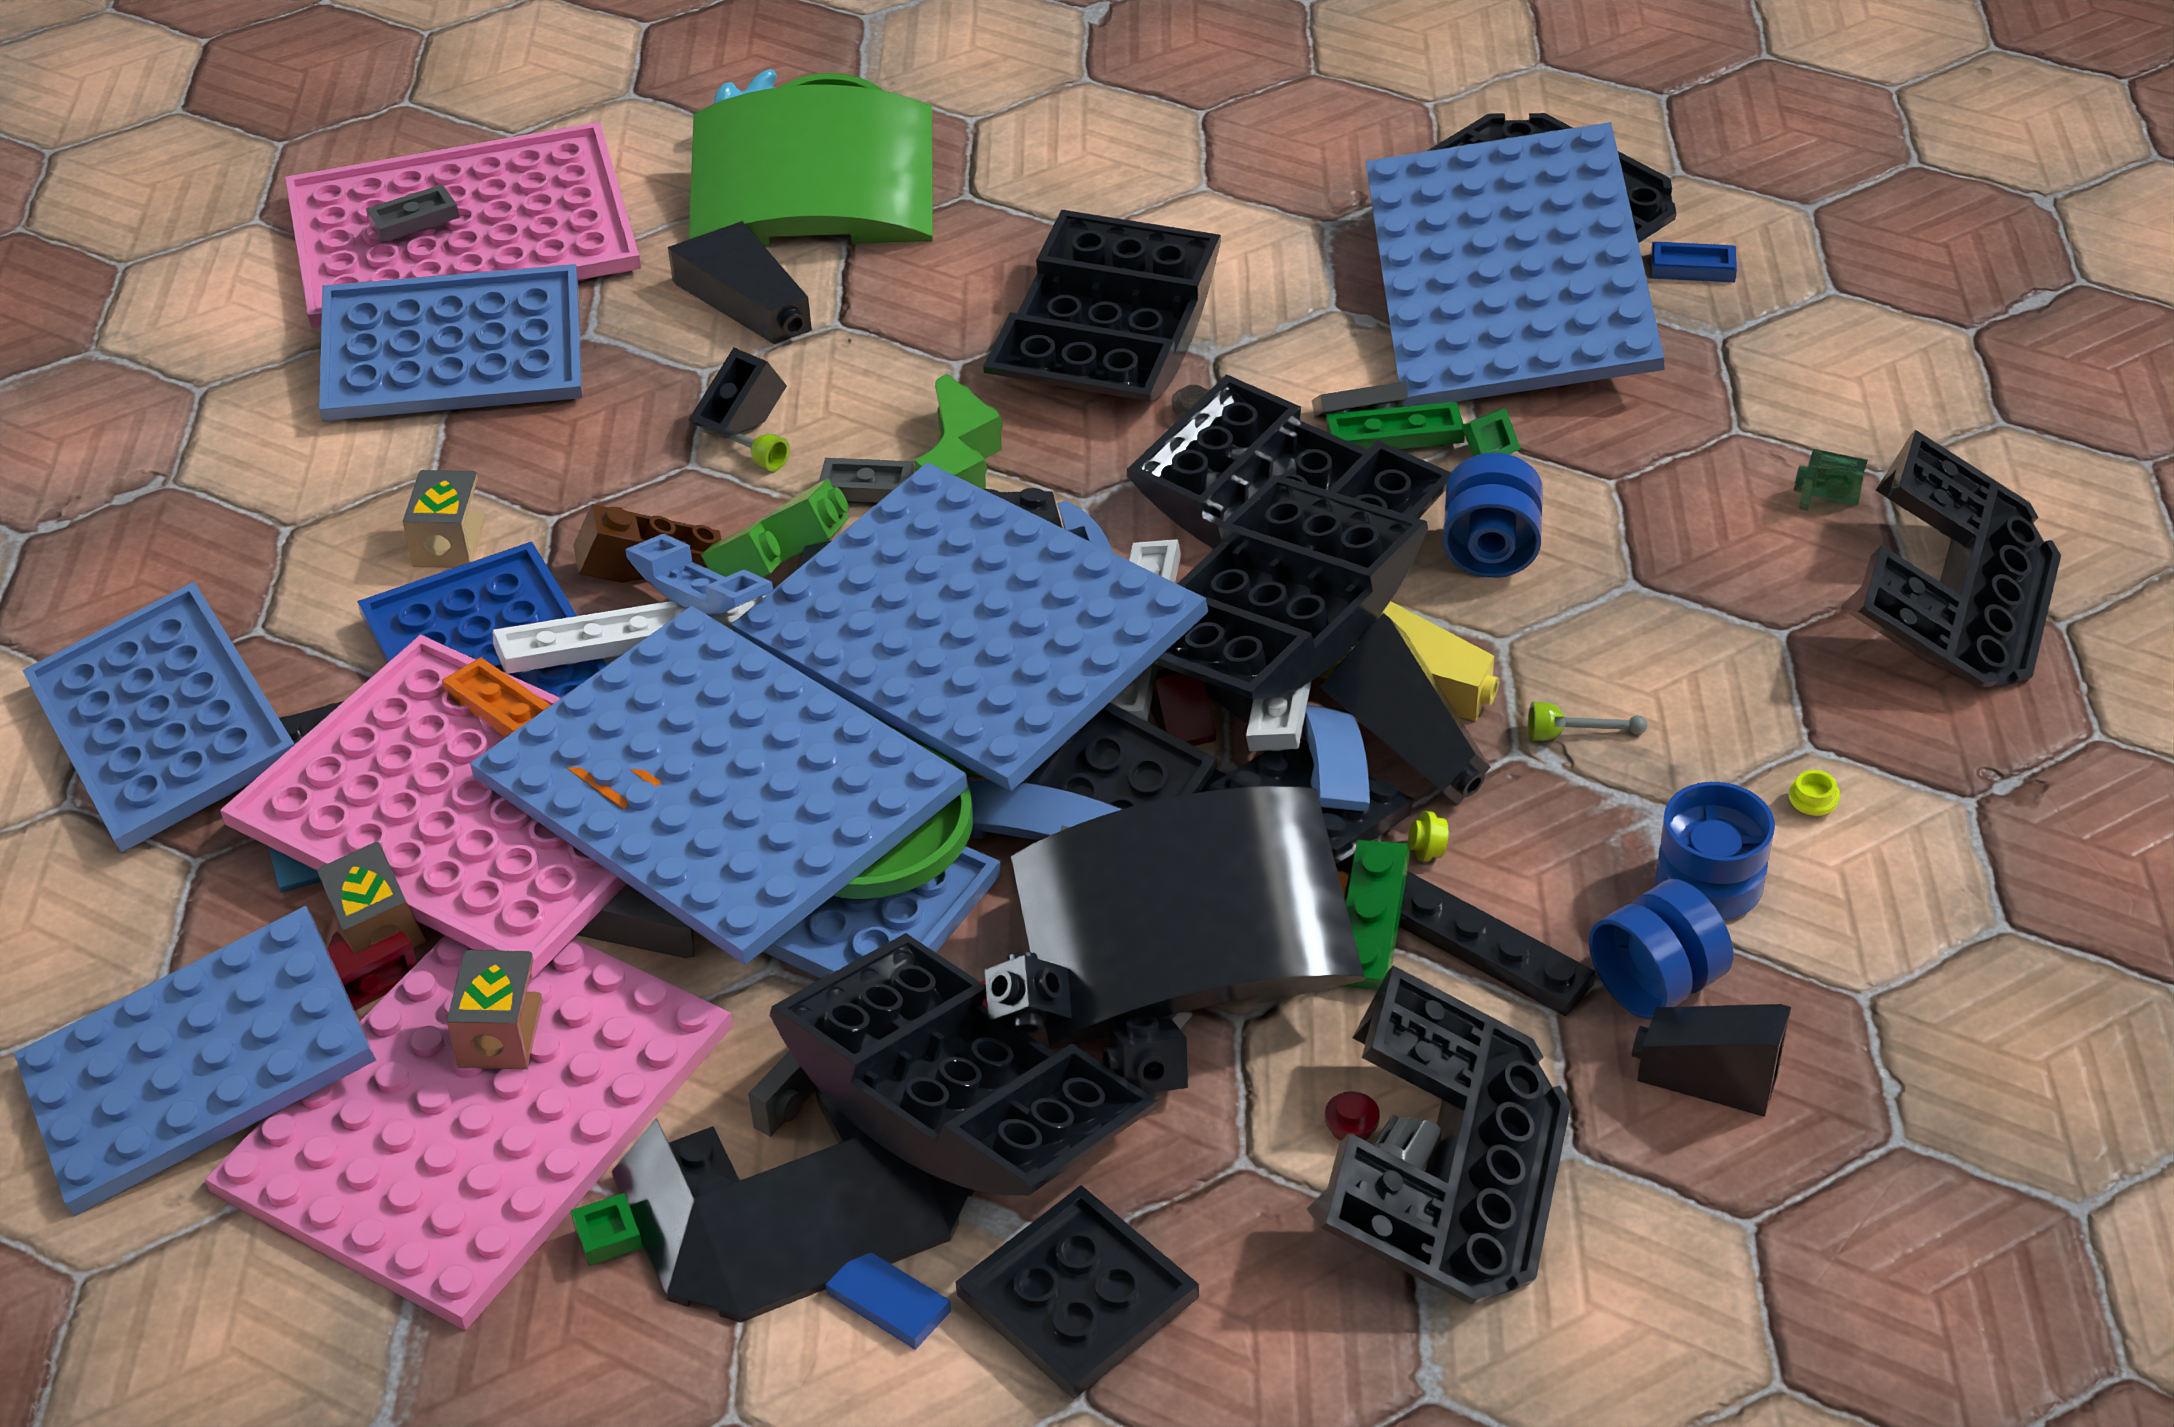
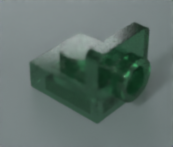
M1813 449L1808 466L1799 465L1794 491L1801 493L1799 509L1808 511L1813 496L1858 505L1862 494L1868 460Z

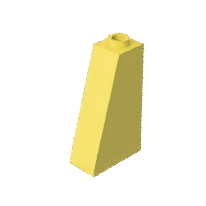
M1390 601L1383 613L1406 632L1457 715L1476 722L1484 704L1492 705L1497 694L1499 678L1493 676L1494 655ZM1347 654L1319 677L1327 679Z

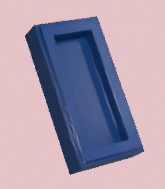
M1652 242L1651 278L1715 282L1736 281L1737 262L1736 246Z
M873 1253L847 1262L826 1284L827 1295L915 1350L951 1312L949 1299Z

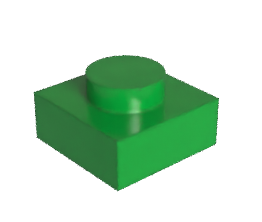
M1506 408L1495 410L1461 425L1472 456L1485 453L1509 455L1521 449Z
M625 1193L570 1210L588 1266L643 1248L640 1233Z

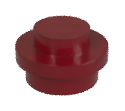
M1355 1091L1343 1092L1331 1098L1326 1105V1125L1334 1137L1340 1141L1349 1133L1367 1140L1379 1125V1107L1366 1094Z

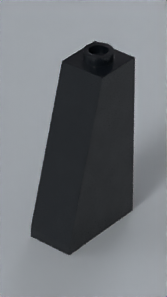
M743 221L668 247L672 281L677 286L771 343L777 344L812 331L808 296Z
M1382 613L1320 688L1459 805L1464 798L1472 796L1479 790L1484 782L1485 773L1491 767L1406 632L1385 613Z

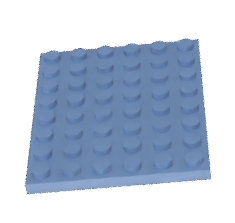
M1611 122L1366 161L1399 382H1406L1408 399L1402 402L1403 407L1456 402L1665 370L1663 350Z
M927 462L774 588L772 592L768 593L734 621L731 626L734 632L845 700L1011 792L1208 613L1205 597Z
M693 606L677 615L470 763L473 776L478 781L744 965L748 964L968 788L966 773ZM566 767H581L593 776L596 784L608 786L622 797H626L629 806L622 810ZM629 769L646 770L662 781V783L655 787L652 783L644 781Z

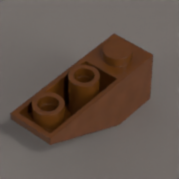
M591 504L573 544L578 573L620 583L645 579L628 560L625 549L661 534L668 535L690 545L692 562L708 568L701 555L712 544L722 540L720 531L705 525H691L672 521L662 516H648L629 512L620 507H605Z

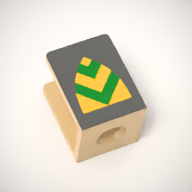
M421 470L419 472L402 521L413 567L455 568L474 561L486 521L484 511H468L478 480L475 471Z

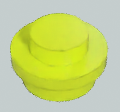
M1807 770L1802 772L1792 782L1789 789V800L1802 813L1822 816L1833 812L1838 807L1840 790L1837 787L1836 780L1827 772Z
M1423 811L1418 820L1412 821L1408 833V846L1410 850H1415L1418 861L1429 862L1432 858L1443 857L1448 844L1449 831L1447 820L1436 817L1434 812Z

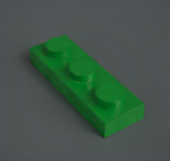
M1457 402L1326 414V431L1367 450L1377 440L1401 450L1464 443L1465 439L1461 426L1463 421Z
M1357 840L1346 907L1364 974V981L1342 986L1379 989L1388 970L1392 967L1410 857L1408 843Z

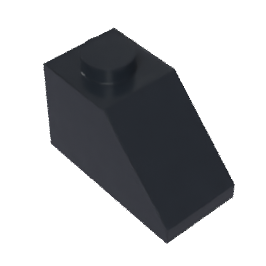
M733 347L690 416L689 421L719 436L728 438L765 422L787 385L768 361Z

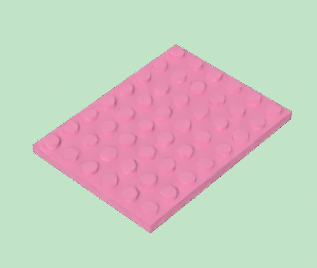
M600 122L285 177L311 329L321 327L322 285L576 264L578 282L592 277L609 274L618 275L630 270L641 269L638 249ZM443 184L456 202L460 218L448 221L439 227L427 228L408 234L399 240H389L382 243L368 222L366 208Z
M419 635L299 740L295 746L291 747L226 804L220 812L225 825L317 871L320 867L374 842H379L416 921L474 950L530 951L534 959L530 978L533 979L627 883L474 778L470 763L505 737L494 730V727L481 716L477 718L470 713L468 706H460L450 698V693L447 690L444 692L442 679L476 659L423 635ZM506 674L550 705L561 699Z
M444 935L360 1021L376 1061L264 1118L205 1178L209 1193L466 1331L571 1212L570 1210L579 1203L733 1027L731 1012L573 938L533 979L529 978L527 992H540L543 1002L528 1069L458 1068L446 1021L463 954L467 950L474 949Z

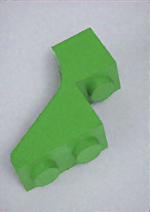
M945 374L935 382L939 404L937 415L942 439L932 450L914 460L915 472L928 462L981 489H986L985 474L987 472V465L984 459L1002 450L1001 430L1003 424L1001 417L993 407L987 406L973 395L967 386H962L950 375Z
M828 478L810 487L757 522L712 544L701 556L709 570L724 577L741 570H747L760 577H764L770 574L781 562L802 553L805 546L829 540L849 519L846 513L849 511L847 500L838 487L833 488Z

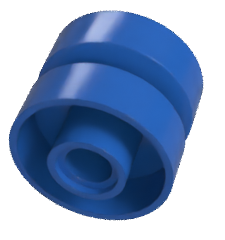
M1485 453L1466 459L1451 472L1446 486L1443 547L1448 558L1457 567L1476 576L1499 578L1524 570L1536 559L1541 547L1543 485L1536 470L1527 462L1515 456L1503 453Z
M1702 782L1678 791L1669 800L1664 812L1655 876L1656 884L1658 885L1667 879H1678L1691 884L1709 899L1723 920L1733 919L1746 914L1758 904L1764 891L1768 860L1775 830L1774 817L1770 808L1753 792L1725 782Z
M1667 879L1638 896L1632 904H1626L1597 921L1589 933L1591 959L1603 985L1623 1008L1643 1019L1651 1020L1656 1007H1675L1679 1005L1690 994L1701 991L1726 975L1733 963L1732 941L1719 912L1702 892L1691 884L1678 879Z

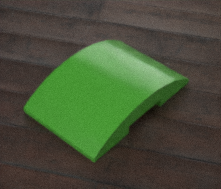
M797 85L741 94L712 104L694 113L689 239L743 221L765 247L771 246V237L851 234L852 244L933 241L932 106L913 98L871 88L844 85Z

